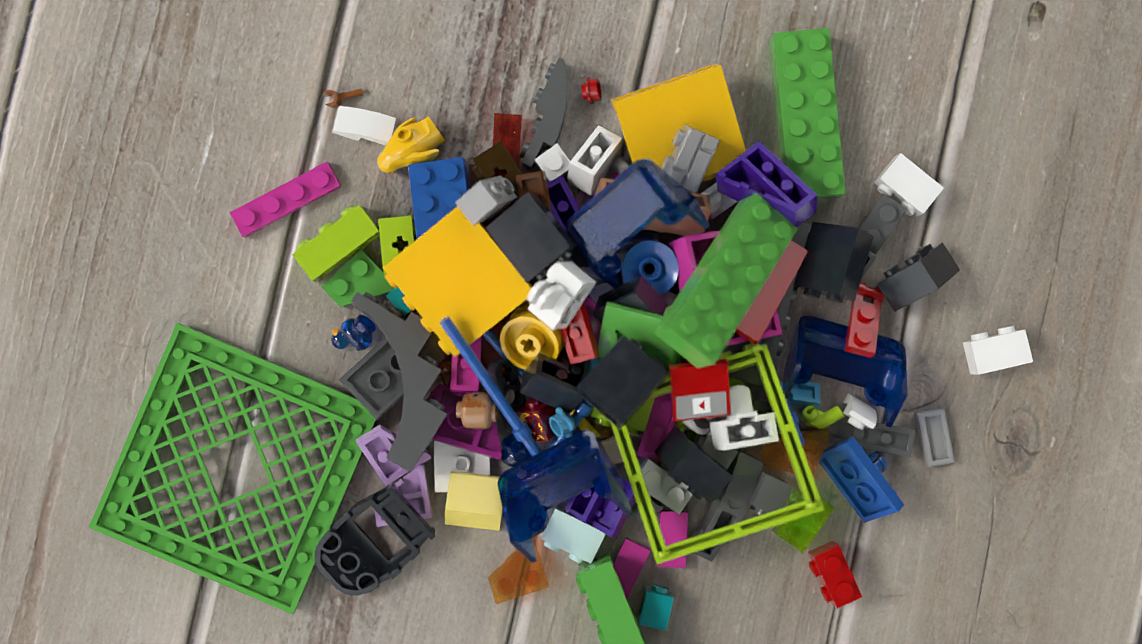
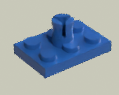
M851 437L821 450L814 457L864 523L899 512L904 503L881 474L887 469V462L881 456L874 463L879 454L872 452L867 455L856 439Z

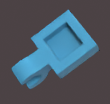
M792 379L791 385L780 382L787 400L790 401V407L804 409L807 406H813L815 409H819V383Z

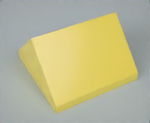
M451 471L445 506V524L500 531L506 477Z

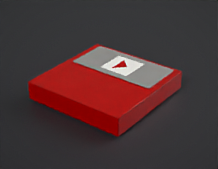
M719 359L715 364L701 368L695 367L692 363L669 365L672 418L674 422L730 415L729 373L726 359Z

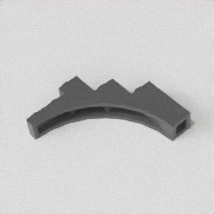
M356 292L351 300L352 305L370 318L384 334L395 353L402 373L404 389L403 413L396 439L386 458L411 473L447 416V413L443 412L445 406L432 398L429 402L424 400L441 374V370L437 368L439 365L437 361L427 355L423 359L419 357L434 331L430 333L426 330L420 321L423 317L419 313L416 315L411 312L406 321L402 320L404 315L396 309L389 307L386 310L378 305L380 300L368 292H365L364 295Z

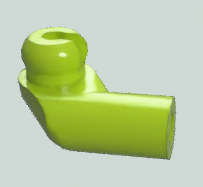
M837 405L826 412L817 410L813 406H807L803 409L801 418L809 426L825 429L844 418V415Z

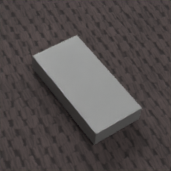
M945 408L916 412L925 467L955 463Z

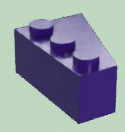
M760 141L716 174L717 192L738 202L757 193L795 227H798L816 213L817 194Z

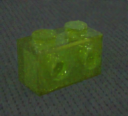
M798 488L794 490L788 499L790 505L804 501ZM820 497L824 510L776 525L771 531L798 551L804 553L835 507Z

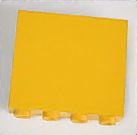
M717 63L610 99L613 110L617 114L639 184L667 189L674 188L675 190L684 189L665 180L662 177L664 172L661 171V166L667 155L671 156L674 151L675 145L672 143L676 132L679 129L683 130L685 125L720 140L702 181L715 178L717 172L746 151L721 65Z
M458 206L383 267L387 273L384 277L393 288L396 289L398 287L405 296L402 299L412 311L416 309L423 317L420 319L422 325L430 333L434 331L440 338L438 344L447 355L452 353L454 357L459 355L460 352L439 322L443 318L449 316L468 345H471L523 303L533 288L530 282L526 283L486 231V227L482 223L472 225Z

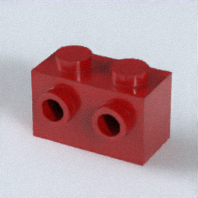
M830 541L808 552L811 559L808 565L814 577L819 576L823 585L820 587V591L826 603L831 602L838 609L863 597L838 544Z

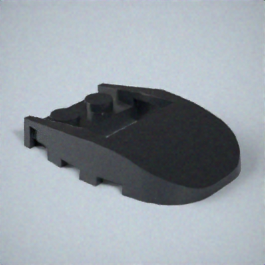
M392 483L358 501L325 533L316 546L315 563L319 571L338 591L353 596L366 594L379 587V584L390 577L393 579L400 574L401 569L420 553L422 544L428 538L432 540L435 537V529L433 526L430 527L399 492L396 485ZM370 506L406 545L390 559L354 521L356 517Z

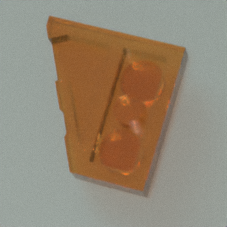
M826 429L801 432L806 443L802 445L812 476L830 437V431ZM778 434L779 441L764 443L758 459L763 461V465L794 474L781 434Z
M534 535L529 536L488 577L496 604L550 587Z

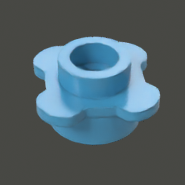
M558 407L555 409L556 415L549 419L550 427L558 437L566 436L571 438V432L575 429L574 420L568 412L564 413L563 409Z

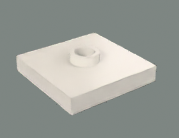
M434 441L435 492H448L451 471L490 475V457Z

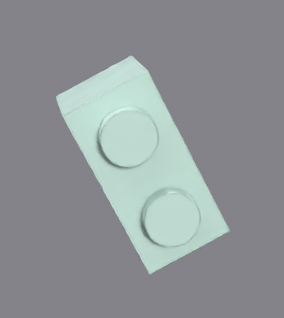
M555 506L541 535V539L545 541L544 545L556 552L562 549L570 553L568 556L570 559L580 564H584L585 561L591 564L605 533L589 524L583 523L566 513L564 509Z

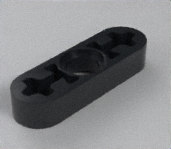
M493 360L488 367V374L505 398L507 392L511 389L513 390L515 398L510 405L516 413L525 405L526 401L525 395L520 393L521 383L516 367L510 360ZM502 367H504L505 371L502 372V377H500L499 373L502 371ZM500 411L506 430L512 433L513 428Z

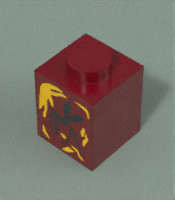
M529 398L525 401V405L516 412L522 423L526 422L531 429V436L535 441H549L556 435L549 424L550 417L556 415V408Z

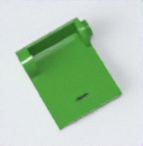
M607 302L597 346L599 357L603 358L625 336L629 340L633 338L639 342L644 348L643 352L651 359L653 357L659 359L665 365L666 372L669 371V365L681 364L682 355L654 333L671 306H668L665 309L664 316Z

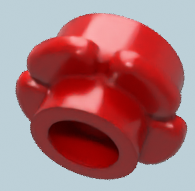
M587 77L586 83L581 84V93L583 100H588L590 104L602 100V90L599 79L591 80L590 77Z

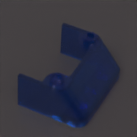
M640 159L629 166L567 220L565 229L577 245L576 249L593 272L615 289L623 285V277L620 272L622 264L615 252L654 219L657 218L666 225H673L689 215L704 229L709 227V223L695 196L650 159Z
M802 316L796 326L784 369L783 394L785 398L788 399L794 383H808L814 373L863 387L864 395L869 403L886 409V426L892 428L908 396L907 361L904 345L895 339L878 335L876 351L872 358L845 351L848 326L814 316Z
M581 431L505 470L498 479V490L510 543L532 563L537 561L532 538L541 534L547 528L549 523L547 510L594 487L595 492L601 498L611 499L626 516L632 514L622 479L602 443L592 431Z

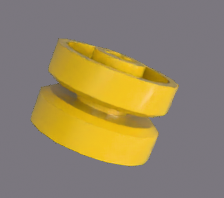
M529 301L523 302L513 312L500 334V345L506 358L515 366L524 370L538 353L556 360L565 346L560 329L552 330L528 309L531 305Z

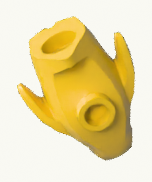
M429 116L416 122V118H410L398 126L377 158L378 167L382 172L395 174L397 169L408 167L411 164L431 162L438 156L439 149L436 148L439 145L445 144L446 141Z

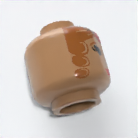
M468 392L464 395L462 401L457 402L456 416L462 419L465 428L488 429L492 426L493 422H497L498 407L488 393Z

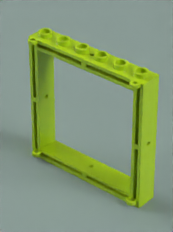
M751 343L742 347L743 352L732 355L731 351L720 354L717 360H727L728 373L757 365L804 501L666 546L627 424L619 430L611 423L657 564L824 510L766 344L759 345L757 343L754 345ZM667 371L668 374L665 381L648 400L671 393L669 371Z

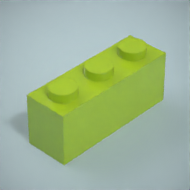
M361 205L347 207L341 212L340 215L342 217L335 223H332V221L326 223L318 230L319 235L312 240L307 238L296 246L297 251L292 255L313 282L318 283L354 256L359 250L380 236L379 227Z

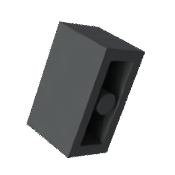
M761 471L750 500V509L762 515L783 508L793 486L782 479Z

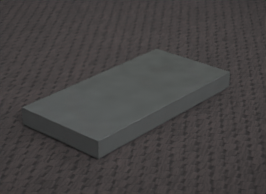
M415 309L412 313L418 315L419 312ZM435 332L419 357L423 359L427 355L440 363L448 355L438 344L440 338ZM386 337L339 379L377 421L404 397L402 373L395 353Z

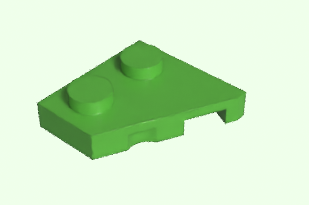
M362 249L321 286L340 307L351 305V300L356 292L362 295L368 292L373 296H378L391 292L394 289L384 277V272Z

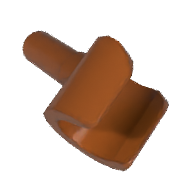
M362 88L345 93L326 90L323 96L329 97L334 95L335 99L332 103L325 105L337 108L341 105L342 101L363 95Z

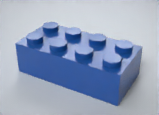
M463 157L408 165L417 239L457 207L455 202L471 189L469 163Z

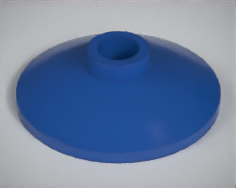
M644 241L636 244L627 252L622 263V275L625 283L642 275L659 295L669 291L678 277L679 268L675 254L668 246L657 241ZM648 263L654 265L655 269L652 274H646L644 271V267Z

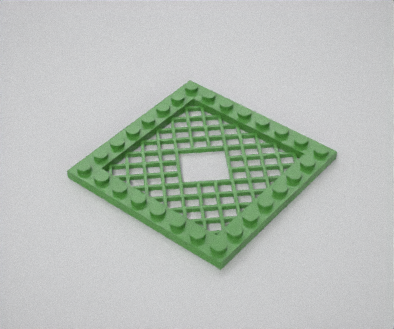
M176 323L89 528L293 615L297 610L316 565V546L332 527L363 452L358 446L356 439L374 429L377 420L351 395L181 323ZM193 361L201 363L199 365L191 367ZM209 367L226 375L213 380ZM203 368L208 382L195 387L190 373ZM234 378L251 384V386L239 390ZM187 379L190 389L180 393L183 384ZM229 379L234 393L221 398L215 384ZM210 386L216 400L202 405L197 391ZM254 389L259 404L246 409L241 394ZM260 389L277 396L264 401ZM192 393L197 408L184 413L179 398ZM236 396L241 411L228 416L223 401ZM285 399L303 407L289 412ZM280 400L285 414L271 419L266 405ZM218 404L223 418L210 423L204 409ZM174 405H176L179 415L169 419ZM261 407L267 422L253 427L248 412ZM310 410L329 418L315 423ZM199 411L205 426L191 430L186 416ZM305 411L310 425L297 430L291 416ZM243 415L248 429L235 434L230 420ZM287 418L292 433L278 437L273 423ZM181 419L186 433L173 438L168 424ZM336 421L344 424L341 432L338 429ZM225 422L230 437L217 441L212 427ZM331 422L336 436L322 441L317 426ZM269 426L274 440L260 445L255 430ZM312 429L317 444L304 448L299 434ZM207 430L212 444L199 449L194 434ZM163 431H165L168 441L158 444ZM250 433L270 484L220 503L201 452ZM294 436L300 451L286 456L280 441ZM188 437L194 451L180 456L175 442ZM337 440L329 458L324 445ZM276 443L281 458L268 463L262 449ZM170 444L175 459L162 463L157 449ZM319 447L325 462L311 467L306 452ZM301 454L307 469L293 474L288 459ZM196 455L201 470L188 474L182 460ZM152 456H154L157 466L147 470ZM283 462L288 477L275 481L270 467ZM178 463L183 477L170 482L164 467ZM326 465L318 484L313 470ZM159 470L164 485L151 489L146 475ZM203 473L208 488L195 493L190 478ZM309 473L314 487L300 492L295 478ZM290 480L296 494L282 500L277 485ZM185 481L190 495L177 500L172 485ZM141 482H143L146 492L136 495ZM272 487L277 502L264 507L259 492ZM166 488L171 503L159 507L153 493ZM210 491L215 506L202 511L197 496ZM315 491L307 509L302 496ZM148 495L153 510L141 515L135 500ZM254 495L259 509L246 514L241 500ZM297 498L303 513L290 518L284 503ZM192 499L197 514L184 518L179 504ZM235 502L241 517L228 522L222 507ZM173 506L179 521L166 526L160 511ZM279 506L285 520L271 525L266 511ZM217 510L223 524L209 529L204 515ZM261 513L266 528L253 533L248 518ZM155 514L159 524L145 519V517ZM199 517L204 532L191 536L186 522ZM304 517L296 535L292 521ZM243 520L248 535L235 540L230 525ZM181 524V527L185 535L173 531L170 528H173ZM287 524L292 538L278 543L273 529ZM225 528L230 542L217 547L211 533ZM268 531L274 546L260 551L255 536ZM206 535L210 546L195 539ZM250 539L255 553L242 558L237 544ZM293 542L287 559L285 560L280 547H283ZM232 546L235 556L221 550ZM276 550L281 564L268 569L262 555ZM257 557L261 568L246 561ZM282 568L280 575L272 573L273 571Z

